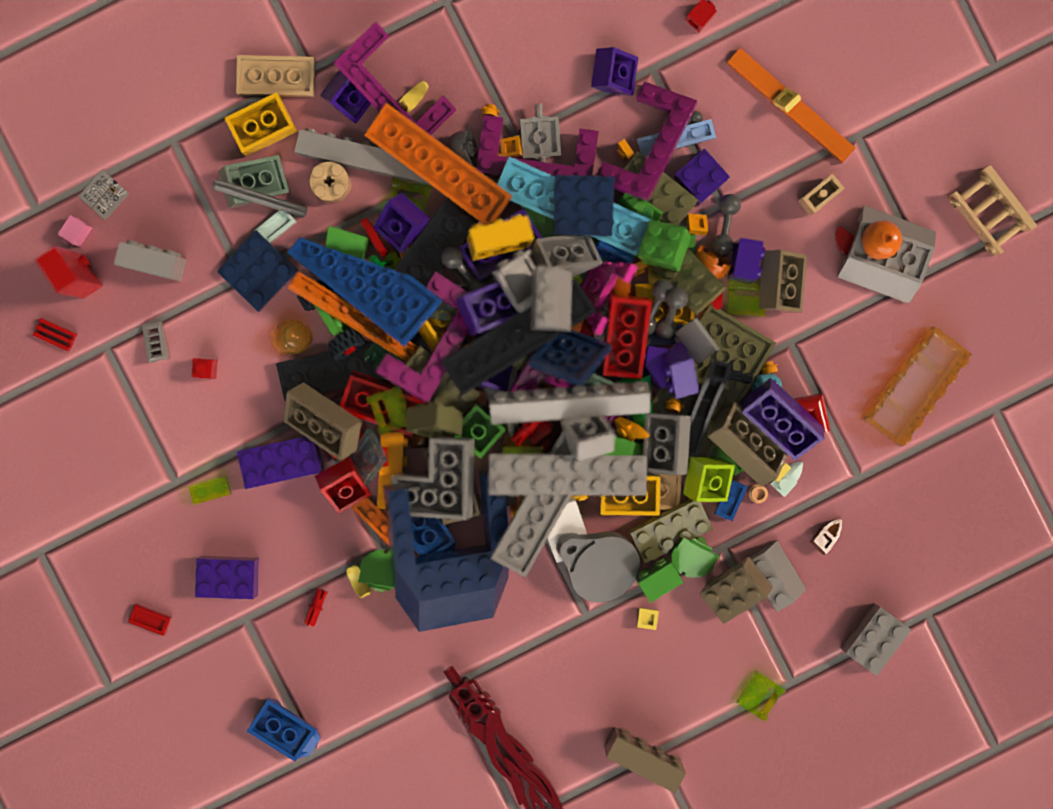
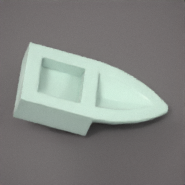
M802 461L789 464L791 469L779 482L774 480L769 483L783 497L797 484L803 468Z

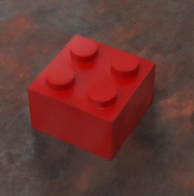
M349 457L315 476L320 491L338 514L371 495L366 480Z

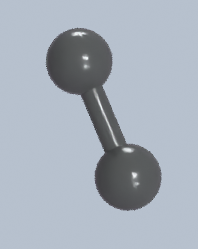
M735 194L724 195L719 203L720 210L725 215L721 234L714 238L712 248L716 254L721 256L728 255L734 248L733 239L729 236L732 215L737 214L741 208V200Z
M453 246L444 249L441 254L443 265L450 269L456 268L469 282V293L489 286L485 279L478 282L462 264L463 254L460 249Z
M658 280L652 287V294L655 299L651 305L647 336L655 332L657 321L654 317L661 303L666 301L667 292L673 288L672 283L668 280Z
M673 287L666 294V302L670 307L666 318H661L657 321L655 330L657 336L661 339H670L677 331L676 323L673 321L677 309L683 308L688 302V294L681 287Z

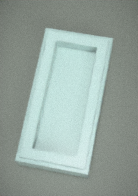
M279 210L255 230L272 243L297 221L291 214Z

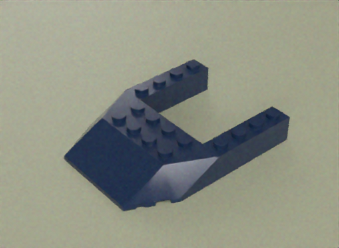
M489 469L479 470L486 544L416 557L414 555L408 488L403 483L383 486L395 598L419 632L489 619L495 615L508 581L509 568L490 557L508 527L506 495H489Z

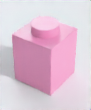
M70 215L58 235L63 238L62 242L70 247L73 245L80 247L92 230V227L79 218Z

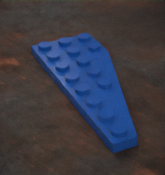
M299 238L287 252L404 347L442 303L440 298L410 275L401 274L395 270L378 266L375 263L341 253L335 249L326 248L303 238Z

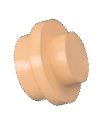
M755 484L749 489L748 495L754 503H762L767 499L768 491L765 486L761 487L759 484Z

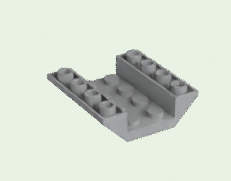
M863 205L856 223L859 224L847 258L842 261L837 278L909 304L923 282L935 249L936 231ZM886 220L894 223L899 228L902 234V244L894 256L888 259L876 260L870 258L864 252L861 236L868 225L876 221Z

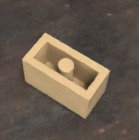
M831 174L802 197L798 203L811 216L845 188Z

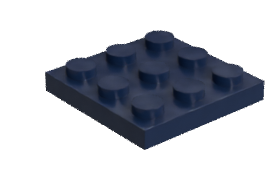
M555 174L553 234L612 236L615 176Z
M255 230L217 272L250 305L260 312L299 270L260 232Z
M570 329V332H564L542 345L529 360V367L581 387L611 352V344Z

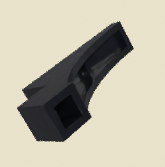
M710 359L705 377L700 380L699 392L695 395L689 414L691 416L688 455L698 457L710 419L724 386L727 384L732 364L716 359Z

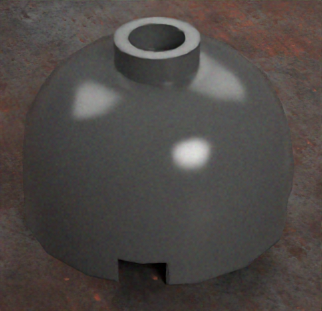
M462 130L453 133L449 137L446 147L473 167H476L478 154L474 155L473 147L477 148L472 132L470 130Z

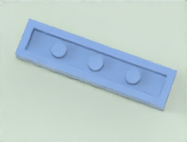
M709 119L687 125L675 150L715 139L716 135L712 120ZM659 133L636 140L639 152L644 157H648Z

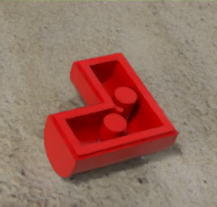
M823 393L794 399L824 427V432L830 431Z

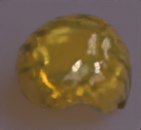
M297 319L279 322L270 333L271 345L278 353L283 355L303 353L309 348L313 339L310 328Z

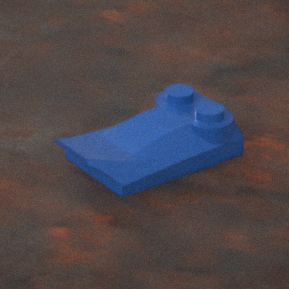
M410 516L414 550L419 556L455 550L456 540L446 525L443 524L441 518Z
M269 697L247 729L248 733L294 762L299 758L309 756L321 739L317 728L283 707L278 700Z

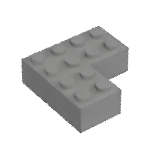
M433 437L430 439L429 474L397 473L391 476V484L403 483L408 488L410 516L467 520L473 516L474 438Z

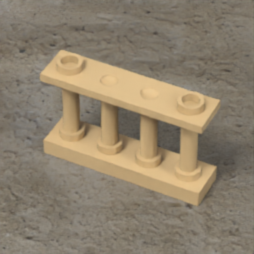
M988 165L978 172L980 179L963 193L959 194L955 191L949 194L948 197L950 204L960 211L984 242L987 252L996 256L1004 252L1000 246L1021 230L1025 233L1033 230L1038 225L993 167ZM984 185H988L992 190V194L971 210L965 200ZM996 200L1000 201L1004 206L1003 210L983 225L977 218V215ZM1008 215L1012 216L1016 221L1015 225L995 240L988 231Z

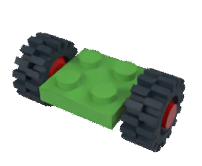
M322 280L315 281L335 294L334 290ZM297 294V298L304 310L310 311L316 308L331 334L336 336L333 338L334 340L327 344V348L335 360H343L364 346L365 341L358 331L353 328L350 329V326Z

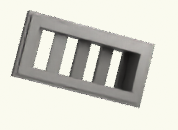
M162 321L142 325L148 363L170 359ZM158 328V332L149 333L150 329ZM159 335V339L151 341L150 337ZM160 343V347L152 348L153 344ZM161 350L162 354L154 355V352Z

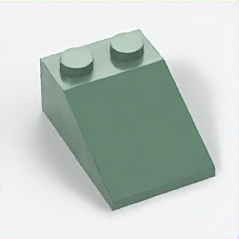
M279 155L226 165L218 171L221 180L273 197L289 193ZM225 193L229 208L255 203Z

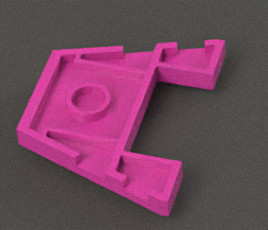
M602 261V265L589 270L585 276L581 288L596 310L594 314L587 317L588 322L593 325L592 330L594 333L601 335L609 321L599 311L606 303L609 292L616 284V279L619 277L629 283L635 273L637 266L631 263L623 264L620 262Z

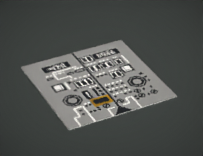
M102 169L78 197L106 220L129 193Z

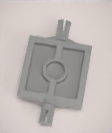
M534 104L535 116L529 119H520L523 158H535L540 162H546V159L551 156L561 155L559 116H544L542 104H539V112L538 104Z

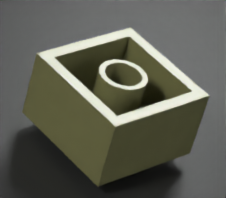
M433 401L430 405L416 404V407L407 408L406 431L430 439L436 436L451 437L462 435L463 412L455 410L453 406H444L442 402Z

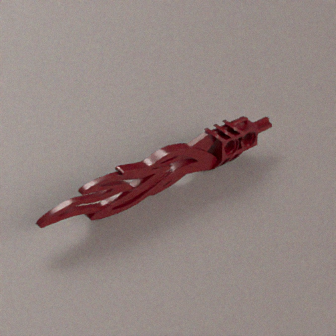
M453 665L443 671L453 685L449 699L458 711L457 716L460 718L461 715L464 726L465 724L469 726V733H472L486 745L493 766L511 783L518 804L522 805L523 803L525 809H531L521 779L523 777L529 782L528 792L533 809H537L536 803L540 809H547L536 790L546 798L552 809H563L561 800L548 777L532 763V755L515 737L507 733L501 718V711L494 706L496 703L489 699L491 697L489 693L483 691L474 679L469 680L466 677L462 680ZM465 688L470 693L466 696H463L459 693V691ZM477 704L480 706V709L473 711L470 709V706ZM487 714L486 724L477 721ZM495 733L514 761L508 756L502 755L495 739ZM496 755L501 759L506 769L501 765Z

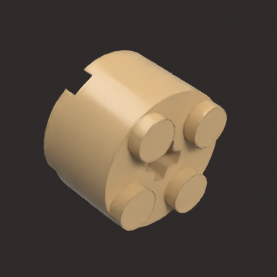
M323 162L313 168L310 175V187L319 199L329 204H335L343 201L349 194L351 179L341 165L335 162ZM330 179L334 181V183L331 184V187L327 184L330 181Z

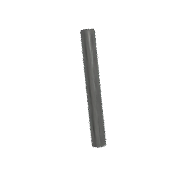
M215 179L212 188L214 190L302 218L307 214V207L224 180Z

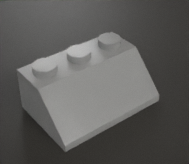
M537 266L532 270L531 329L570 332L572 272L559 267Z
M777 540L749 556L773 586L767 599L775 611L778 612L794 603L806 590Z

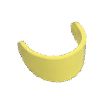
M425 81L419 82L399 100L398 104L407 112L412 111L426 94L428 84Z
M357 565L349 567L346 573L358 597L362 599L371 594V588L367 587L368 584L358 582L360 575L359 567Z

